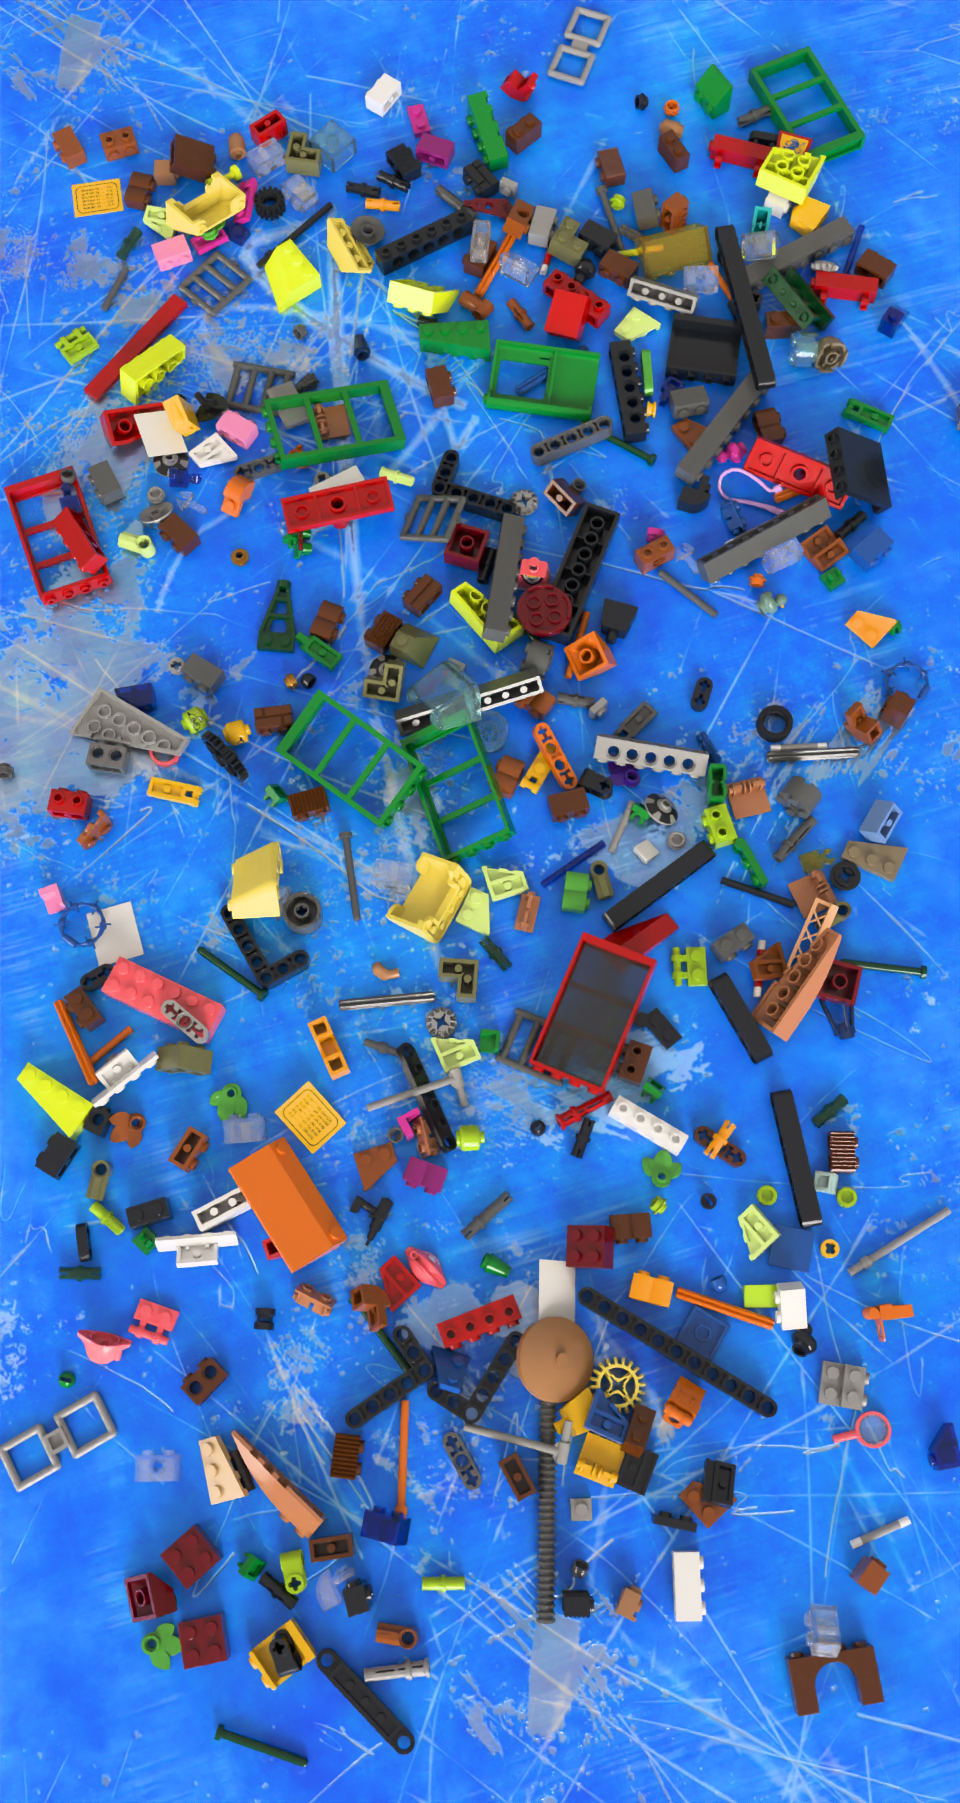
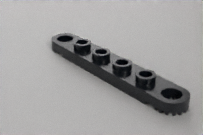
M407 1042L397 1047V1057L402 1062L401 1066L411 1088L430 1083L415 1048ZM434 1090L415 1096L432 1136L437 1141V1147H440L439 1150H442L443 1153L453 1151L456 1148V1140ZM444 1139L448 1140L449 1146L446 1145Z
M332 1648L322 1649L317 1655L316 1664L331 1683L396 1752L402 1755L412 1752L415 1746L413 1733ZM324 1654H330L333 1657V1664L331 1666H324L322 1664L321 1657ZM401 1736L409 1737L411 1743L408 1748L403 1749L398 1745V1739Z

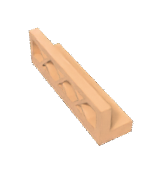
M816 897L788 959L787 968H792L791 963L793 959L801 955L802 951L799 946L801 941L809 938L812 943L811 937L816 936V939L827 927L830 928L838 911V906ZM818 903L829 907L826 915L817 916L815 909ZM824 918L822 924H820L819 919ZM817 921L819 931L810 935L807 927L809 923Z

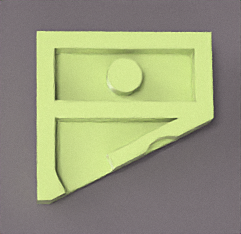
M633 307L615 328L614 335L623 341L630 340L632 342L636 338L646 336L649 331L659 330L661 323Z

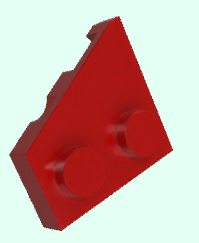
M395 1255L379 1268L385 1292L391 1301L389 1308L393 1313L422 1285Z

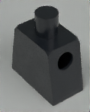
M605 598L600 632L607 634L605 638L606 643L614 645L617 638H626L637 617L638 607Z

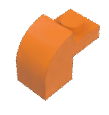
M241 475L232 477L223 492L225 497L221 511L233 517H239L244 500L251 497L255 482Z

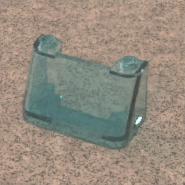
M450 660L441 662L409 687L406 693L407 700L412 705H418L419 700H421L431 709L430 721L440 731L482 720L478 684Z

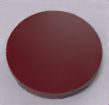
M543 583L529 587L517 602V618L520 625L527 632L535 636L549 637L563 631L570 622L572 615L570 598L552 584Z

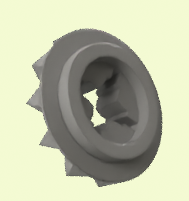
M815 261V263H811L810 269L815 272L818 270L836 273L839 266L829 261Z
M520 489L510 497V501L515 504V513L518 515H530L538 507V498L535 492L532 493L529 489ZM522 497L527 501L526 507L521 502Z
M439 1007L432 1009L426 1018L428 1032L437 1038L450 1036L457 1026L455 1014L448 1008ZM445 1015L444 1021L445 1023H447V1025H441V1027L437 1029L438 1022L436 1020H440Z

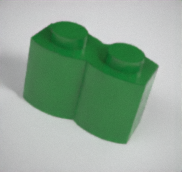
M711 763L706 774L708 789L705 797L708 807L723 804L726 798L727 786L725 780L727 768L725 764Z

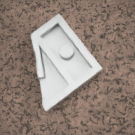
M217 432L188 452L191 459L200 468L238 459L237 454Z

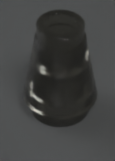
M311 372L310 374L307 373L295 385L298 394L306 393L316 389L320 382L316 375Z

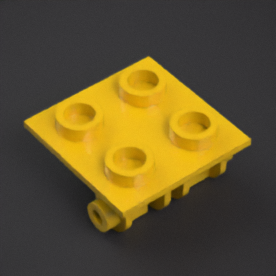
M587 1432L573 1473L613 1488L618 1479V1472L625 1452L620 1451V1444Z

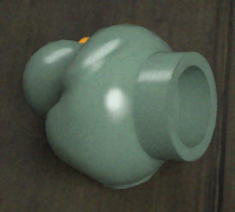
M771 591L764 592L760 595V601L756 603V606L763 615L766 613L773 614L778 610V606L784 608V605L787 603L786 595L778 594L774 599Z

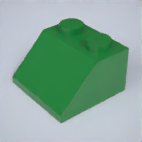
M714 63L710 65L696 83L694 90L695 101L701 105L704 112L712 120L729 111L733 91L732 84Z

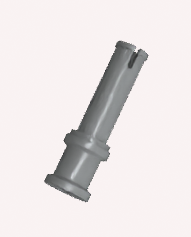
M429 1657L418 1661L407 1659L403 1664L364 1668L365 1683L405 1677L406 1680L426 1676V1678L431 1677Z

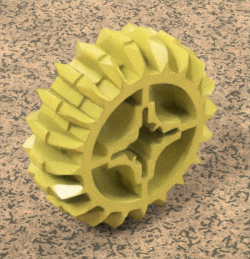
M613 1357V1364L607 1358L605 1359L606 1367L600 1362L598 1366L602 1370L600 1372L597 1369L593 1370L598 1376L597 1378L590 1377V1380L596 1381L595 1385H590L589 1389L600 1388L602 1376L605 1375L609 1381V1388L603 1393L604 1396L609 1398L615 1393L619 1394L626 1402L614 1405L618 1408L620 1414L621 1408H624L625 1413H629L628 1406L630 1405L633 1409L636 1406L633 1403L634 1400L639 1403L642 1402L637 1395L645 1394L644 1391L639 1390V1386L643 1387L645 1383H639L638 1379L644 1376L643 1374L638 1376L635 1374L640 1368L635 1367L632 1370V1361L626 1366L625 1358H622L621 1362L618 1363L617 1357ZM621 1368L628 1373L621 1378H616L609 1369ZM632 1378L634 1391L630 1397L625 1389V1385ZM612 1379L616 1382L624 1380L622 1382L623 1386H621L622 1392L619 1390L611 1391L612 1386H614L612 1385Z

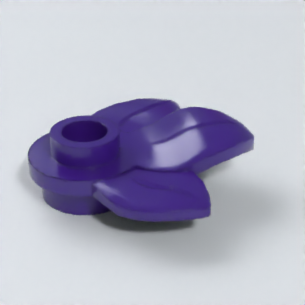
M614 762L608 763V771L611 774L608 778L612 780L613 785H625L633 788L640 783V775L637 772L638 768H634V765L626 764V766H620Z

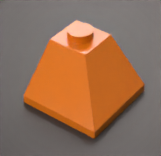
M596 631L590 632L563 648L578 681L602 674L617 665L610 648Z

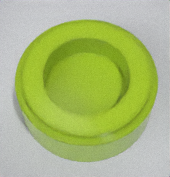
M770 1185L760 1187L756 1194L758 1202L764 1206L774 1204L778 1196L776 1189Z
M843 1187L838 1190L836 1201L841 1207L849 1208L856 1203L857 1194L852 1188Z

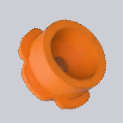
M668 100L663 108L668 116H676L678 111H680L679 103L676 100Z
M754 573L753 576L749 577V585L757 588H763L764 583L767 581L764 575Z

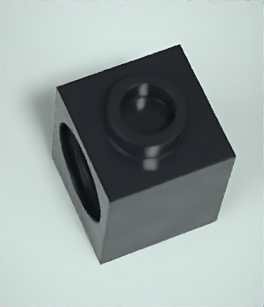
M93 1106L83 1129L105 1138L112 1124L109 1121L112 1115L110 1113L111 1109L104 1106L99 1108ZM99 1116H104L103 1123L96 1125V1119Z

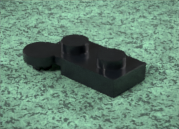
M655 1008L649 1014L644 1012L637 1013L634 1020L635 1025L639 1028L647 1026L648 1030L666 1051L682 1039V1036L658 1008Z

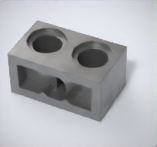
M97 741V743L90 742L85 763L90 770L126 775L131 754L126 746L121 744L113 746L102 741ZM103 753L102 757L96 758L97 754ZM122 756L120 760L114 761L115 757Z

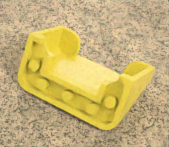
M217 171L211 175L213 179L211 185H205V193L185 205L180 201H175L173 198L165 201L167 225L176 231L195 236L202 235L204 232L242 211L245 208V193Z
M271 842L236 859L235 863H232L233 885L231 899L228 900V911H232L233 919L280 916L281 910L278 899H280L279 879L280 874H283L280 842Z
M423 852L416 862V869L420 874L404 904L396 903L392 905L386 917L393 923L436 944L443 938L468 894L472 881L459 864Z

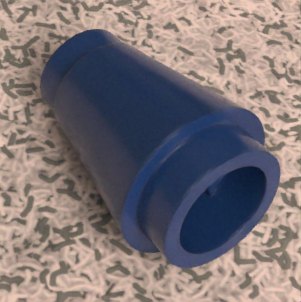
M357 334L354 337V356L360 361H365L369 358L371 350L364 335Z

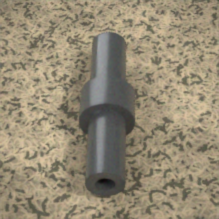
M365 1038L363 1046L378 1050V1053L384 1055L387 1053L398 1056L396 1054L397 1048L388 1046V1043L382 1041L379 1043Z

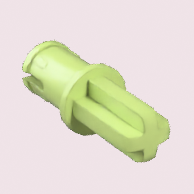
M381 467L379 477L387 476V479L393 481L394 484L400 483L409 487L414 485L415 477L401 473L400 470L395 471Z

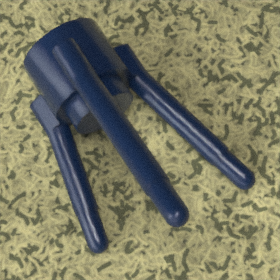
M819 1000L833 1028L834 1035H839L840 1040L854 1038L856 1032L854 1026V1005L850 1006L849 1022L846 1003H842L844 1023L838 1024L839 1028H837L824 1001Z

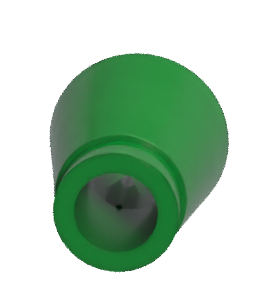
M486 1252L480 1264V1268L484 1272L507 1278L511 1271V1267L493 1253L489 1254Z

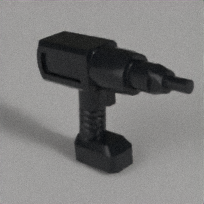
M356 1196L350 1208V1212L354 1214L359 1213L361 1208L370 1213L368 1217L372 1218L367 1234L366 1246L375 1238L377 1232H380L394 1206L393 1202L388 1198H382L376 1208L362 1197Z

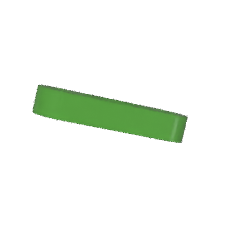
M650 349L641 350L640 353L644 397L653 396L654 391Z

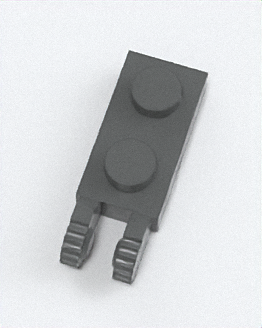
M643 701L619 725V728L612 735L620 736L624 732L627 735L626 738L634 739L658 715V712L646 701Z

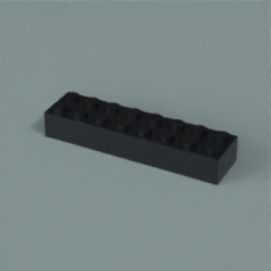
M586 502L553 582L554 587L562 590L570 598L572 604L571 619L567 627L560 633L542 638L565 646L571 644L619 525L620 513Z

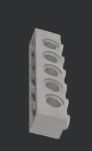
M597 733L593 758H597L596 761L607 763L608 760L614 761L616 765L620 766L632 764L634 768L638 769L650 767L656 772L667 770L671 771L670 773L674 775L685 773L689 774V777L699 779L700 776L705 777L709 752ZM611 746H616L619 751L616 754H610L608 749ZM630 749H634L637 751V755L631 758L627 756V752ZM649 752H652L656 755L655 759L652 761H649L645 758L646 754ZM666 756H673L674 761L667 764L664 762ZM685 759L693 761L689 767L683 766L682 763Z

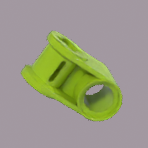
M302 1549L280 1553V1564L286 1590L291 1594H298L304 1591L307 1586V1577ZM295 1577L297 1581H301V1585L298 1586V1589L296 1586H292V1582L295 1581Z

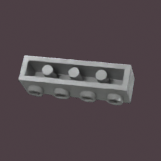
M637 275L631 277L627 296H631L633 300H644L649 305H660L666 310L680 311V314L688 315L695 313L700 298L699 294Z

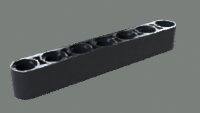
M702 840L602 915L603 920L613 932H616L709 863L716 856V853L705 840Z
M791 1089L770 1092L771 1106L800 1227L803 1229L822 1225L821 1211Z

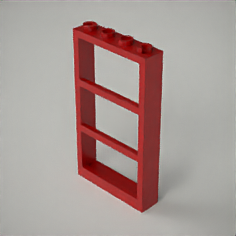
M73 466L66 467L74 470ZM66 468L4 487L39 598L44 606L48 604L53 605L57 601L71 599L75 595L89 593L91 590L104 588L113 583L107 563L102 566L104 573L47 592L44 590L38 570L74 558L68 552L36 563L27 536L55 528V525L52 521L24 529L16 503L74 485L82 507V511L78 513L82 518L86 519L90 532L101 548L76 473L75 481L72 484H65L61 480L60 472Z

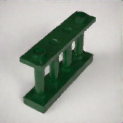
M773 266L762 279L764 284L802 330L805 331L814 322L820 331H825L835 319V316L795 268H790L783 277L776 267Z

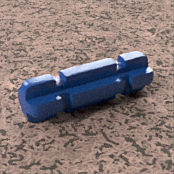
M706 732L699 733L696 739L702 744L703 750L709 752L711 763L720 764L722 758L717 754V750L711 740L708 739Z

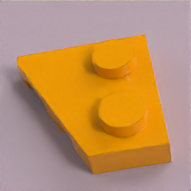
M857 610L845 625L873 649L897 621Z

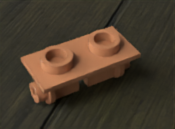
M528 891V894L522 893L514 926L515 930L533 933L541 897L535 896V892Z
M419 1116L413 1121L412 1126L418 1140V1152L422 1155V1159L430 1155L431 1157L439 1155L437 1141L435 1137L429 1138V1135L432 1133L424 1117Z
M303 1283L295 1289L296 1292L292 1297L296 1303L307 1309L311 1302L314 1303L311 1311L322 1317H329L333 1306L337 1303L329 1294L320 1293L314 1290L313 1286Z

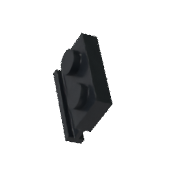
M646 1449L640 1458L626 1453L615 1484L644 1496L659 1455Z
M706 1458L700 1502L705 1501L709 1502V1504L728 1509L732 1507L736 1465L718 1460L712 1461Z

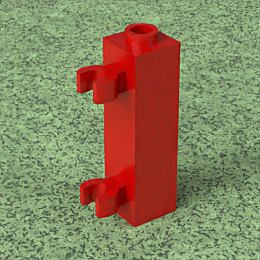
M715 134L714 140H710L708 151H711L709 159L715 160L713 168L720 169L722 162L753 169L752 177L757 178L761 166L773 147Z
M817 270L815 277L811 278L810 288H813L815 294L824 304H826L827 298L860 302L859 310L866 311L869 303L874 304L879 278Z

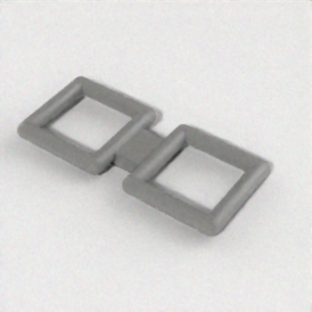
M577 6L564 33L566 39L573 40L571 46L564 44L558 46L547 75L583 86L596 58L594 53L587 51L590 46L596 48L601 46L612 17ZM580 14L604 21L596 40L572 33ZM563 52L588 59L580 78L555 71Z
M97 1391L91 1392L55 1413L54 1420L58 1428L47 1434L43 1425L38 1423L0 1445V1458L17 1492L25 1490L59 1470L62 1464L57 1453L68 1448L72 1457L78 1459L117 1436L118 1431ZM93 1401L106 1426L107 1432L78 1448L63 1418ZM37 1434L50 1459L51 1465L21 1481L7 1451Z

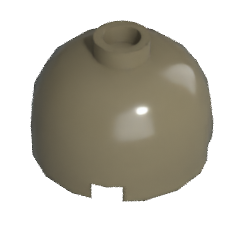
M834 336L821 338L812 349L813 364L819 372H834V368L837 366L840 368L847 360L848 350L845 344Z

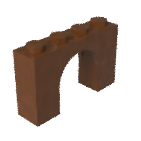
M866 1640L854 1641L852 1646L846 1647L843 1643L834 1644L832 1649L824 1650L823 1647L812 1648L810 1653L804 1654L802 1651H792L789 1653L790 1656L784 1657L794 1711L798 1716L820 1713L815 1680L819 1670L831 1662L844 1663L850 1668L854 1677L859 1703L864 1706L884 1702L874 1647L870 1643H866Z

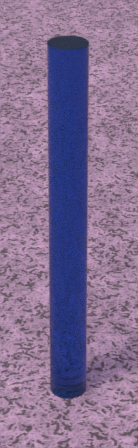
M862 224L858 225L842 274L850 273L865 226Z
M601 840L541 881V885L546 888L558 880L567 871H571L606 846L605 842Z

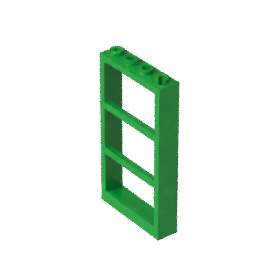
M809 46L750 69L748 83L762 106L769 105L770 111L767 112H771L769 117L778 132L781 130L795 134L793 129L837 112L850 134L809 150L808 153H811V156L820 157V155L826 156L824 163L863 147L866 137ZM804 62L815 77L771 95L762 80ZM819 84L832 106L789 123L776 101Z
M387 379L263 399L261 414L262 418H266V432L271 435L269 438L270 446L275 449L274 459L276 464L279 463L280 470L405 448L406 437ZM380 394L393 437L363 442L350 398ZM343 400L356 443L324 448L311 405ZM305 406L317 450L285 455L273 411Z
M319 689L275 749L279 754L384 830L386 827L391 826L394 821L393 817L404 808L405 800L408 796L411 797L414 794L416 785L419 781L424 780L428 767ZM325 702H328L351 720L313 771L289 753ZM358 724L382 741L383 744L347 795H345L323 779L320 774L355 725ZM390 747L414 764L416 768L380 819H378L352 799Z
M466 708L400 740L403 750L419 761L416 750L468 725L478 756L427 781L424 778V780L419 781L416 785L441 857L457 864L461 863L462 859L478 855L479 851L491 849L496 843L508 841L512 838L511 836L517 834L473 714ZM407 760L412 773L416 766ZM482 763L492 793L439 818L429 787ZM495 800L505 828L452 853L442 825Z

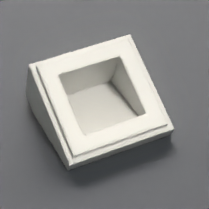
M648 839L636 845L633 849V852L645 865L660 854Z

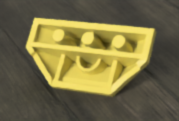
M328 218L327 247L341 272L371 273L375 263L365 245L354 239L351 234V227L345 224L346 222L343 218Z

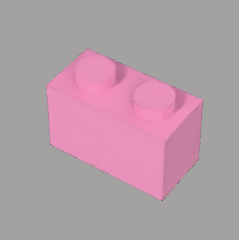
M183 234L151 245L161 272L193 261Z
M226 411L216 423L217 432L220 436L246 450L250 448L259 435L257 424L251 419L243 418L236 411Z

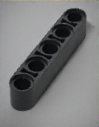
M724 972L709 980L708 986L752 1062L758 1064L773 1056L770 1045L729 975Z

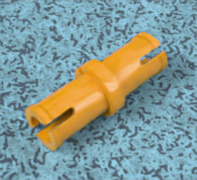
M366 197V209L380 210V212H400V201Z
M726 1119L720 1130L712 1136L713 1140L703 1152L708 1156L711 1150H713L709 1158L714 1160L722 1146L728 1143V1137L736 1128V1125L732 1123L727 1129L731 1121Z

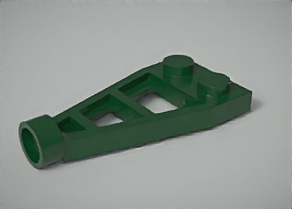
M288 580L277 581L275 594L259 630L258 651L294 654L296 632L290 594L291 582ZM277 603L287 605L286 614L275 613ZM274 620H284L286 622V632H271L272 622Z

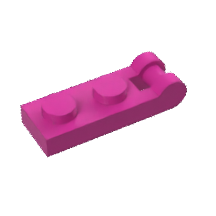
M254 177L248 179L247 182H240L238 185L239 189L245 193L246 202L245 208L234 216L233 222L237 226L247 223L251 219L254 197L258 186L257 180Z

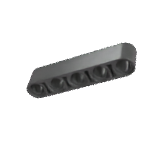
M600 416L534 444L531 447L532 462L536 466H542L609 438L613 432L612 419L609 416ZM554 446L559 447L558 449H552Z

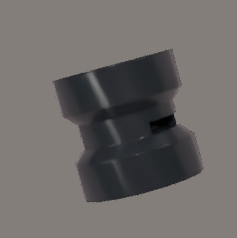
M255 1308L257 1319L254 1322L253 1329L274 1330L273 1317L276 1314V1309ZM260 1319H270L269 1321H260Z

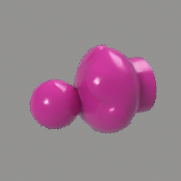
M731 442L726 445L725 451H722L716 457V460L719 463H725L727 459L733 463H740L743 456L747 454V449L743 442Z

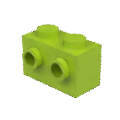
M726 803L703 810L700 820L702 826L707 829L708 834H706L709 845L712 844L715 850L734 844L738 836Z

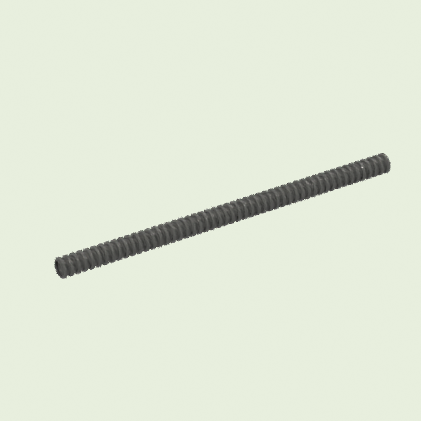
M541 1400L539 1401L541 1415H538V1418H541V1421L538 1422V1425H540L538 1429L540 1435H538L540 1442L555 1446V1439H557L555 1432L557 1431L555 1430L554 1423L555 1418H557V1415H555V1412H557L555 1405L557 1403ZM538 1450L540 1452V1456H538V1459H540V1463H538V1466H540L538 1473H540L538 1480H540V1483H538V1487H540V1490H538V1494H540L538 1501H540V1504L537 1507L540 1508V1511L537 1512L539 1515L537 1522H539L537 1529H539L537 1536H539L537 1543H539L537 1550H539L537 1557H539L537 1564H539L537 1568L539 1575H537L539 1579L537 1586H539V1589L536 1592L539 1593V1596L536 1597V1600H538L536 1607H538L536 1611L538 1618H536V1621L541 1624H553L555 1622L553 1615L556 1614L553 1611V1608L556 1607L553 1601L556 1600V1597H554V1593H556L554 1586H556L554 1579H556L554 1572H556V1568H554L556 1561H554L556 1554H554L556 1547H554L556 1540H554V1536H556V1533H554V1529H556V1526H554V1522H556L554 1515H556L554 1501L557 1498H554V1494H557V1491H554V1487H557V1484H555V1480H557V1477H555L557 1463H555L553 1454Z

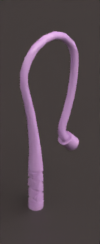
M741 468L725 470L718 479L719 493L728 501L730 500L723 492L721 482L723 477L732 471H738L751 477L768 492L778 493L783 491L781 484L770 489L755 475ZM731 498L733 501L737 500L738 503L759 507L776 515L785 512V510L772 505Z

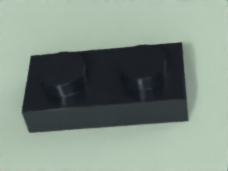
M660 1510L659 1514L653 1513L652 1523L696 1533L697 1523L692 1522V1517L680 1515L679 1519L671 1517L672 1513Z

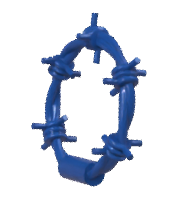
M903 657L904 662L896 664L887 669L886 672L881 671L885 673L886 695L884 697L889 696V694L894 695L892 689L895 686L889 687L888 680L892 674L897 675L893 671L899 667L907 668L908 672L909 667H914L920 672L921 677L918 679H925L926 685L923 686L917 698L914 699L916 702L919 700L923 701L931 689L928 678V671L930 669L924 670L920 666L910 663L911 661H905V657Z
M70 900V907L62 914L58 924H54V926H59L62 940L71 947L93 946L96 949L95 942L107 929V925H111V923H106L99 905H97L98 900L94 904L84 902L72 903ZM88 906L93 910L91 915L97 912L101 916L100 925L95 926V928H100L95 938L87 939L85 937L86 942L79 943L64 933L65 923H70V921H65L70 911L77 910L79 913V907Z

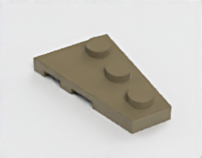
M848 840L840 859L851 862L857 867L893 883L908 848Z

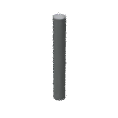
M123 266L101 306L102 311H108L129 272L127 267Z

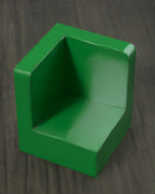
M481 1029L479 1053L499 1054L500 1031Z

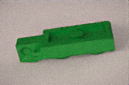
M299 631L295 636L296 642L301 645L300 649L331 672L343 659L342 654L314 635L307 637Z

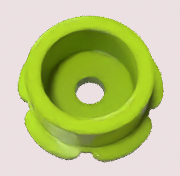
M614 194L609 202L614 210L619 211L625 208L626 199L622 195Z
M659 1195L656 1196L649 1205V1208L653 1211L652 1213H663L667 1208V1199Z

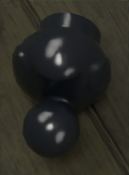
M588 258L582 259L575 266V276L572 279L580 282L581 285L585 283V280L592 279L596 273V267L592 260Z
M807 1323V1328L797 1329L798 1331L792 1335V1351L799 1357L812 1354L817 1349V1342L811 1335L813 1331L812 1326Z

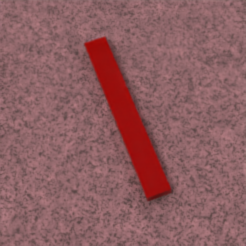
M173 294L83 389L84 392L98 402L120 379V368L145 352L188 307L187 302Z

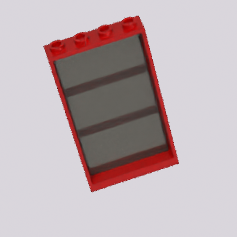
M583 932L530 1057L529 1063L533 1065L532 1069L543 1073L544 1070L551 1073V1077L560 1081L562 1078L569 1080L568 1084L580 1088V1085L587 1087V1092L597 1096L599 1093L604 1094L658 964L657 960Z

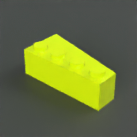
M169 334L155 345L149 347L145 352L136 356L132 361L123 365L120 368L121 394L137 406L140 403L139 398L143 394L147 396L151 392L150 388L156 382L159 384L167 371L171 373L186 358L185 345Z
M464 582L451 591L449 602L482 639L488 599L480 591ZM512 617V621L508 623L511 626L509 637H505L504 643L482 639L495 654L524 634L525 629L515 618Z
M28 1062L17 1077V1080L66 1135L76 1141L83 1130L93 1104Z

